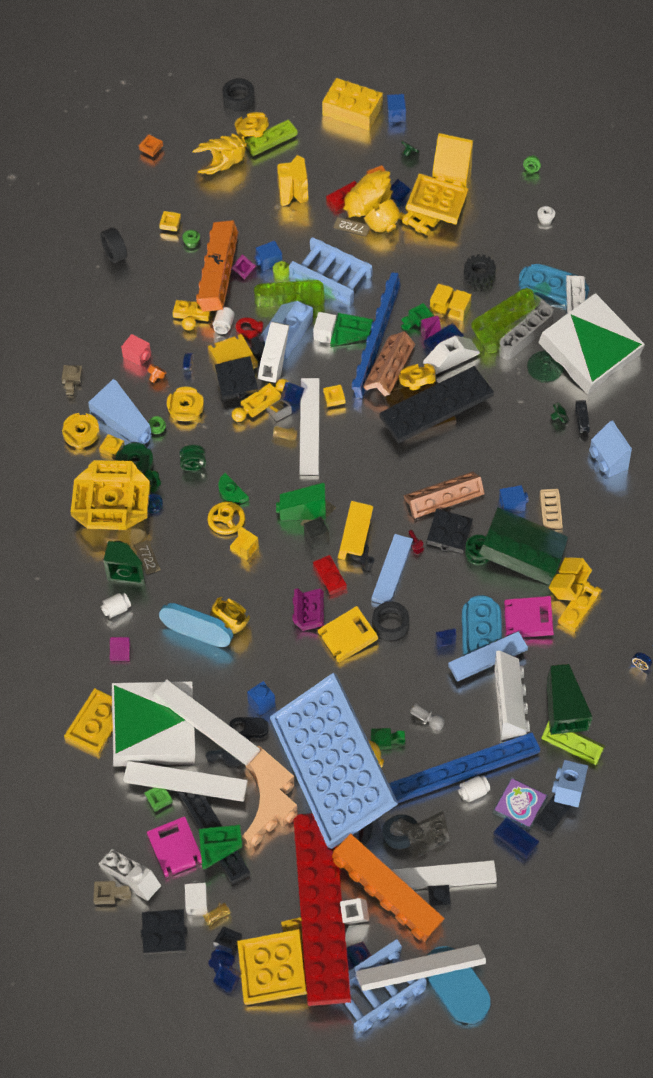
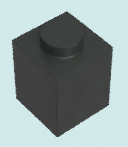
M322 517L304 523V536L312 550L330 543L329 530Z

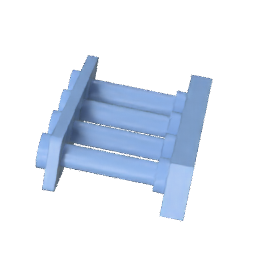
M312 237L310 239V253L301 264L292 261L289 265V276L351 306L354 302L353 288L363 276L367 278L372 277V265L339 250L337 247H332L322 240ZM317 254L326 257L317 271L307 268ZM332 261L340 264V268L332 278L323 276V273ZM348 268L357 272L347 286L337 283Z
M396 939L348 971L350 987L355 985L361 989L356 977V971L382 966L389 961L390 963L402 961L400 958L402 946ZM426 978L407 981L410 986L401 992L397 990L394 984L385 986L392 998L381 1004L371 989L362 991L374 1007V1010L365 1016L351 998V1003H345V1005L357 1020L354 1023V1031L356 1033L367 1031L372 1027L373 1022L378 1019H385L392 1009L404 1006L408 1002L407 999L413 995L418 996L423 993L426 987Z

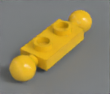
M279 379L275 387L269 383L261 388L259 392L253 393L241 401L242 408L238 407L232 411L233 420L242 422L245 420L246 414L253 418L280 400V393H286L290 389L289 381Z

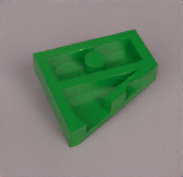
M338 313L330 347L367 339L368 335L370 336L373 319Z
M240 825L199 829L202 869L210 867L242 848Z

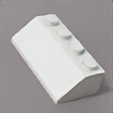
M496 651L494 671L501 741H506L526 735V732H529V720H525L528 707L527 702H523V696H526L525 684L521 683V678H524V668L520 666L518 658L502 651Z

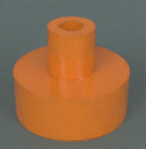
M150 364L147 370L151 373L149 380L154 383L157 378L164 379L167 373L154 364Z

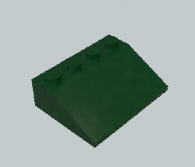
M497 507L478 555L550 585L560 564L568 537Z

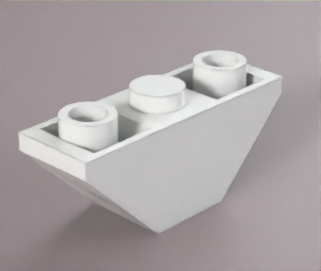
M453 336L440 342L425 358L423 364L434 366L435 373L438 374L480 354L471 339Z

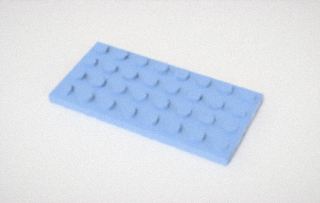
M332 673L270 716L327 847L334 848L350 834H355L398 805L343 686L335 673Z

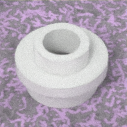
M543 206L538 210L537 216L541 222L549 223L554 219L555 211L549 206Z

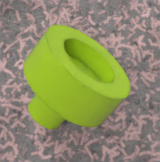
M284 261L275 263L273 266L274 277L279 280L287 279L289 277V264Z

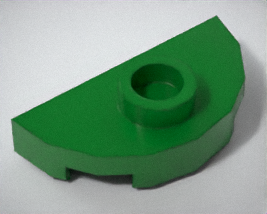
M226 473L220 477L218 483L219 494L227 502H240V504L249 501V496Z

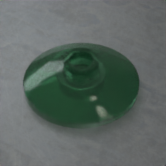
M547 351L533 354L527 363L529 374L541 382H551L558 379L564 370V367L555 361Z

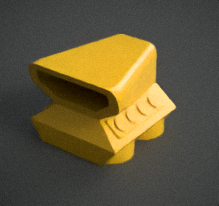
M297 155L291 163L278 164L277 176L280 204L282 206L289 205L293 197L301 204L305 203L308 200L305 159Z

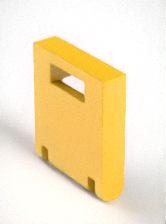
M242 334L238 335V339L233 336L214 343L215 348L212 345L208 346V351L215 364L250 356L253 369L258 368L257 360Z
M357 606L318 629L319 635L322 636V640L332 655L336 656L338 663L378 640L377 634ZM360 620L368 630L363 634L356 626V623Z

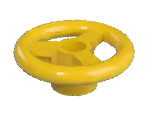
M221 502L210 509L207 520L213 531L229 535L237 532L238 528L244 525L245 513L236 503ZM235 511H237L240 516L239 522L236 526L232 522V518ZM214 521H222L227 524L229 529L217 527Z

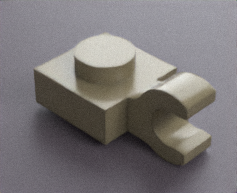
M64 365L61 380L62 384H65V389H67L66 395H74L75 384H81L82 366Z
M115 881L94 882V904H116V898L123 900L131 899L129 886L116 887Z

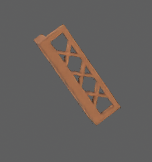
M405 331L388 337L363 385L365 390L377 387L384 396L390 395L401 373L400 371L403 369L415 346V343Z
M470 472L403 496L410 505L412 516L417 518L435 512L436 508L443 509L484 495L485 493L481 477L475 472Z

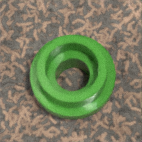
M531 155L524 160L523 166L528 172H537L540 169L541 163L538 157Z
M188 230L183 234V242L187 246H196L200 241V234L196 230Z
M159 416L152 417L148 422L153 434H160L166 429V422Z

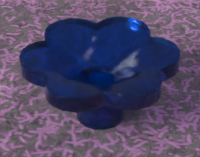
M214 950L211 953V959L208 961L210 968H214L216 974L228 973L232 970L235 957L223 950Z

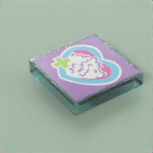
M511 777L493 810V814L530 831L548 795Z

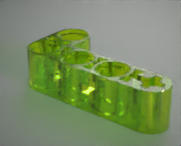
M319 280L261 283L254 287V302L259 307L281 306L299 301L313 308L314 318H317L318 312L325 313L324 285Z
M524 288L475 318L471 323V328L485 351L488 353L496 352L499 349L500 343L495 334L537 307L538 301L531 289Z

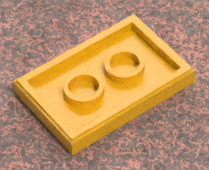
M94 688L65 733L64 738L100 755L113 734L112 696Z

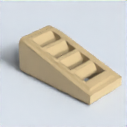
M559 489L540 490L539 500L543 526L548 529H562ZM546 512H556L553 514H546ZM547 519H557V521L547 522Z

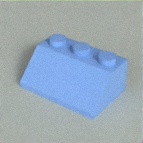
M299 301L281 305L260 335L259 340L265 346L272 321L289 325L284 359H287L313 322V308Z

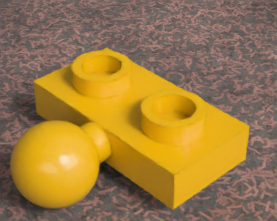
M176 300L173 318L183 319L182 327L187 331H191L196 326L195 320L209 321L211 311L203 312L200 304L198 305L197 302Z

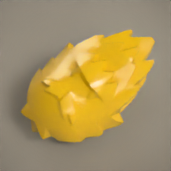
M231 134V136H221V138L210 139L199 144L193 150V153L210 150L213 162L209 166L200 169L198 173L215 174L218 171L230 169L232 164L241 162L247 146L244 136L239 138L237 135Z
M378 170L371 174L369 173L354 188L352 187L345 197V206L343 208L348 211L349 218L352 216H366L371 210L378 209L381 203L389 200L393 193L392 190L390 191L391 179L389 178V171L381 172V170Z

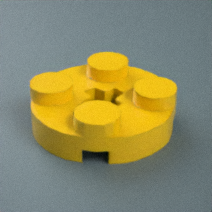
M261 112L247 114L248 117L244 119L240 117L236 120L234 125L240 138L242 136L261 137L263 131L269 127L268 117H265V114Z
M414 364L405 367L400 371L401 375L399 374L400 384L409 387L410 390H417L422 385L436 382L435 368L430 364H424V367Z
M192 387L176 389V392L170 393L167 398V409L170 417L179 421L197 420L204 409L203 396ZM187 401L189 405L182 406L181 404H184V402Z
M75 413L69 416L63 423L62 433L64 440L79 450L90 446L100 436L97 419L85 413L86 415ZM85 428L84 432L79 433L77 429Z

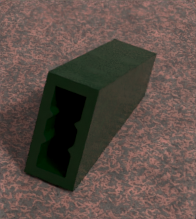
M570 664L550 666L547 676L550 734L589 731L593 716Z

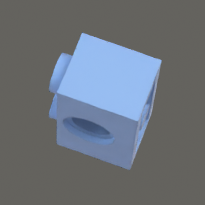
M564 760L562 768L558 767L556 779L559 781H554L552 793H556L554 802L579 807L588 765Z

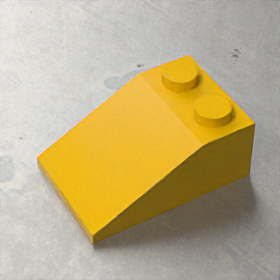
M439 133L433 166V178L467 188L472 170L473 140Z

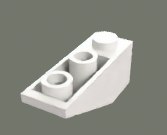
M271 322L260 362L258 379L276 383L281 378L289 325Z
M113 849L99 863V866L124 886H129L134 894L147 901L161 887V884L151 870Z

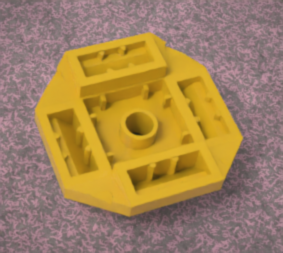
M94 460L87 469L74 479L71 516L87 529L127 530L148 516L150 481L137 469L132 461Z

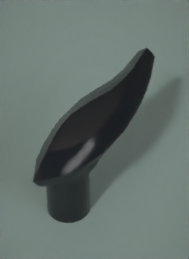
M373 821L359 830V841L363 845H365L371 835Z

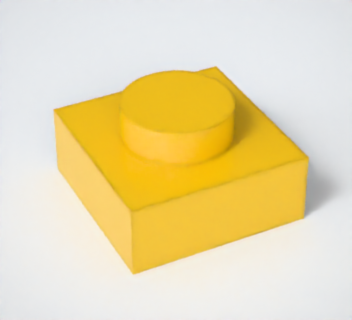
M164 211L159 224L160 229L177 232L181 221V214Z
M341 385L323 388L327 407L345 404Z
M108 434L99 447V451L116 459L117 452L123 449L125 442Z

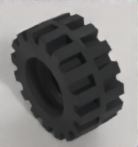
M477 254L476 257L473 255L471 259H467L464 264V279L467 280L468 284L471 283L472 287L476 285L477 288H480V286L485 288L486 285L489 286L491 282H494L496 264L494 260H491V257L488 256L486 258L484 254L482 256ZM480 268L486 270L487 272L478 274L475 273L473 270Z

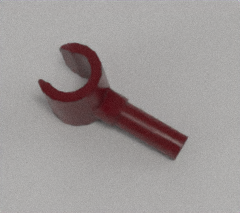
M409 530V534L414 542L411 548L418 555L424 551L423 541L418 540L413 530Z

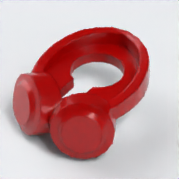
M241 318L236 322L235 328L238 334H242L243 337L251 340L259 336L264 324L263 321L257 322L252 318ZM243 323H249L251 324V328L255 330H243L241 328V325Z

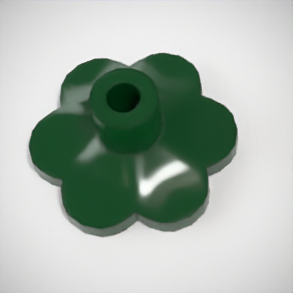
M401 141L405 146L404 155L409 157L411 152L419 153L417 148Z
M559 402L553 404L555 412L551 414V418L554 421L560 418L563 423L568 422L569 418L565 408Z
M148 469L145 471L144 476L150 481V491L154 493L161 485V480L157 471Z

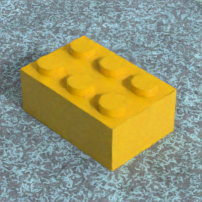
M336 78L322 101L323 116L370 130L383 108V93Z

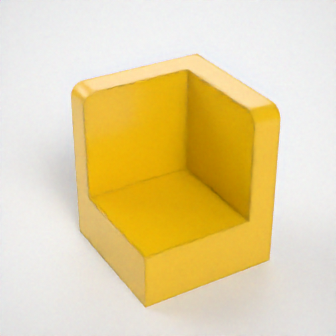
M240 526L238 528V537L230 545V550L248 560L259 548L258 537Z

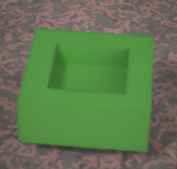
M154 787L145 792V797L154 812L173 803L166 789Z

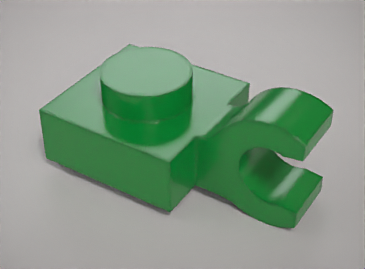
M422 303L409 310V316L401 319L404 323L401 327L404 331L412 328L415 323L420 327L422 319L430 318L434 315Z
M372 728L371 741L375 742L380 750H392L391 744H406L405 731L391 733V728Z

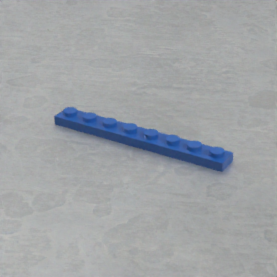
M391 272L390 278L386 280V290L381 295V305L377 308L376 320L371 325L372 332L367 337L366 349L362 351V361L357 366L356 379L352 381V390H354L356 398L363 399L365 393L363 385L374 366L401 285L398 273Z
M532 732L390 782L389 785L397 802L400 803L540 753V747Z

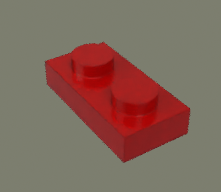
M353 181L326 196V201L335 211L344 208L345 197L352 187H355L357 182Z
M330 555L313 562V567L329 596L347 589V584Z

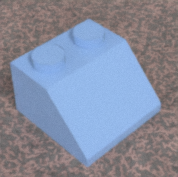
M612 420L591 439L589 448L591 456L596 458L601 471L605 472L608 478L629 468L632 448Z

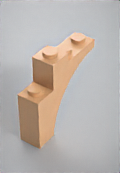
M258 746L260 748L259 753L247 766L245 765L253 775L260 792V803L256 817L242 836L243 845L248 849L253 845H258L263 836L277 826V822L284 827L287 823H292L293 819L298 815L297 804L285 795L294 788V775L260 746Z

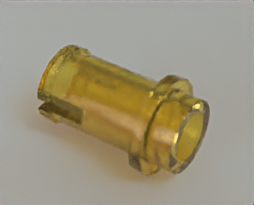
M275 426L273 437L287 439L289 442L296 441L297 430H294L292 427L288 429Z
M219 903L218 907L202 916L210 927L222 918H228L231 912L225 903Z

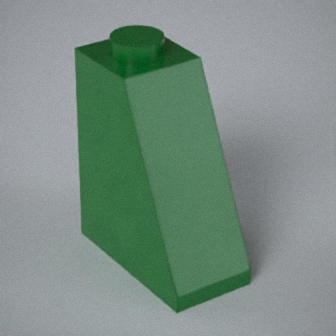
M325 483L280 494V502H276V513H280V520H313L318 517L326 519Z

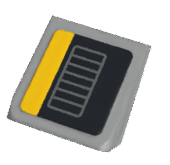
M283 399L266 408L276 422L292 414L290 404Z

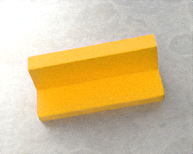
M351 501L338 559L345 560L347 553L362 556L373 506Z

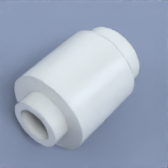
M225 306L223 310H217L213 322L215 332L226 334L230 330L235 316L231 308Z
M125 593L113 595L103 600V605H101L103 614L110 618L127 611V608L131 607Z
M476 776L461 783L458 792L462 800L471 802L486 795L490 791V785L485 776Z

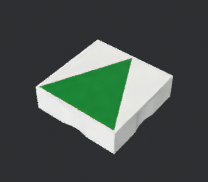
M596 293L543 331L538 342L555 361L567 370L570 377L587 395L605 382L612 373L622 369L638 357L645 346Z
M192 681L171 682L193 699ZM164 682L112 683L113 766H127L128 761L164 765L195 763L194 726L154 697V692Z

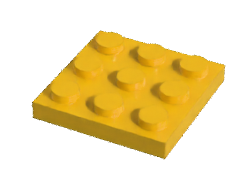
M419 173L406 209L446 221L447 223L457 224L469 188Z
M299 929L238 941L244 1004L250 1005L307 994L302 937Z

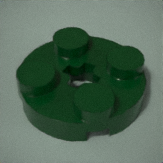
M142 443L126 444L116 454V461H132L133 458H137L139 461L134 464L143 475H145L146 470H151L153 467L152 451Z

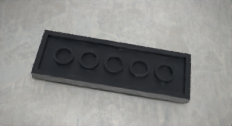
M472 366L380 412L379 417L399 444L494 396V391L477 368Z

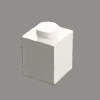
M318 312L313 329L314 340L330 343L336 315Z
M193 881L185 884L187 916L208 914L206 883Z
M358 898L340 902L343 923L355 924L369 921L367 901L365 899Z

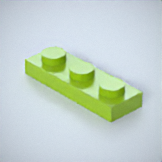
M288 119L263 131L261 137L253 136L245 140V143H247V149L255 156L298 135L297 129Z
M549 721L541 738L594 765L598 764L605 745L578 732L551 735Z

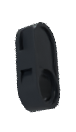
M576 400L575 411L579 434H583L584 431L589 433L590 424L586 400Z
M236 717L229 723L231 728L236 724H242L244 729L238 733L245 735L249 739H263L269 732L268 722L260 717Z

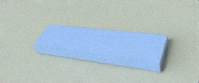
M394 535L374 589L372 601L381 604L392 601L411 545L413 544L412 538Z
M518 631L449 662L448 666L458 682L494 666L496 651H502L514 657L527 651L528 646Z

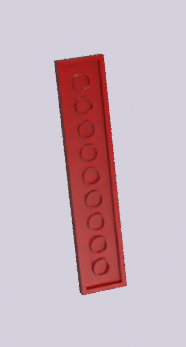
M313 813L298 814L293 821L308 1006L351 1003L345 928L340 902H342L339 867L332 858L337 846L332 849L327 847Z

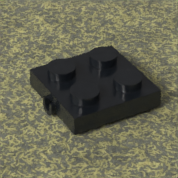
M250 356L215 364L223 400L235 397L241 399L247 394L259 392Z
M436 508L426 544L440 547L445 552L451 550L463 554L473 518Z
M184 909L142 912L141 939L143 938L144 955L186 952L185 935H188L187 926H185Z

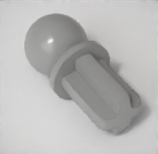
M417 703L412 706L410 713L421 719L423 724L429 722L431 729L438 731L445 725L444 718L440 715H432V710L428 711Z

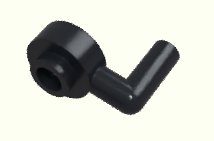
M366 543L362 556L349 553L352 559L362 563L366 571L371 570L375 561L372 556L367 558L369 547Z

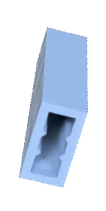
M116 380L110 381L88 402L91 414L130 442L144 444L150 440L152 434L149 423Z

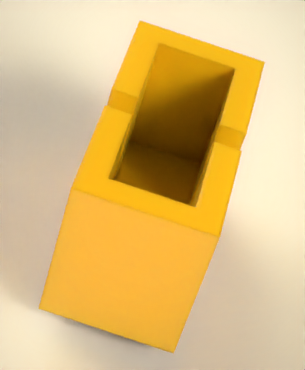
M438 283L430 299V310L445 315L448 308H451L448 317L464 321L471 307L472 294L460 290L453 291V288Z
M565 557L558 569L559 574H555L548 588L558 600L576 601L583 589L582 584L586 583L592 569L583 558Z

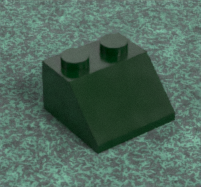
M108 541L103 560L107 580L145 585L146 580L142 561L130 546L122 541Z

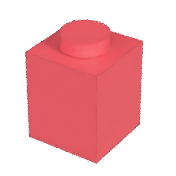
M133 334L121 346L123 358L139 366H142L151 357L150 343Z

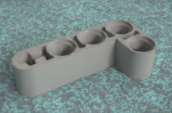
M529 294L525 297L523 313L526 318L500 339L499 355L501 358L506 360L512 359L552 325L554 310L539 296Z

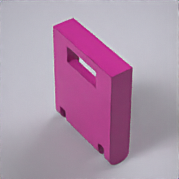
M551 596L507 599L504 601L506 637L518 631L522 637L554 635ZM548 611L549 622L541 623L540 612Z
M185 816L147 831V836L165 878L169 877L168 870L166 869L170 867L172 874L175 875L196 866L193 858L195 856L199 864L202 863L201 853ZM175 827L178 828L179 832L162 839L159 834Z

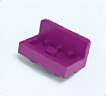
M299 588L294 589V596L292 598L294 605L292 618L294 624L302 631L324 626V591L319 588L303 593Z

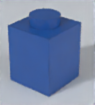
M404 94L387 95L389 122L406 121Z
M275 240L255 248L256 255L254 260L257 266H261L263 271L271 269L275 263L283 261L282 252Z
M522 485L499 489L501 509L510 513L525 511L526 503L529 500L528 494L523 491Z
M264 681L247 691L248 703L259 717L276 706L275 695Z

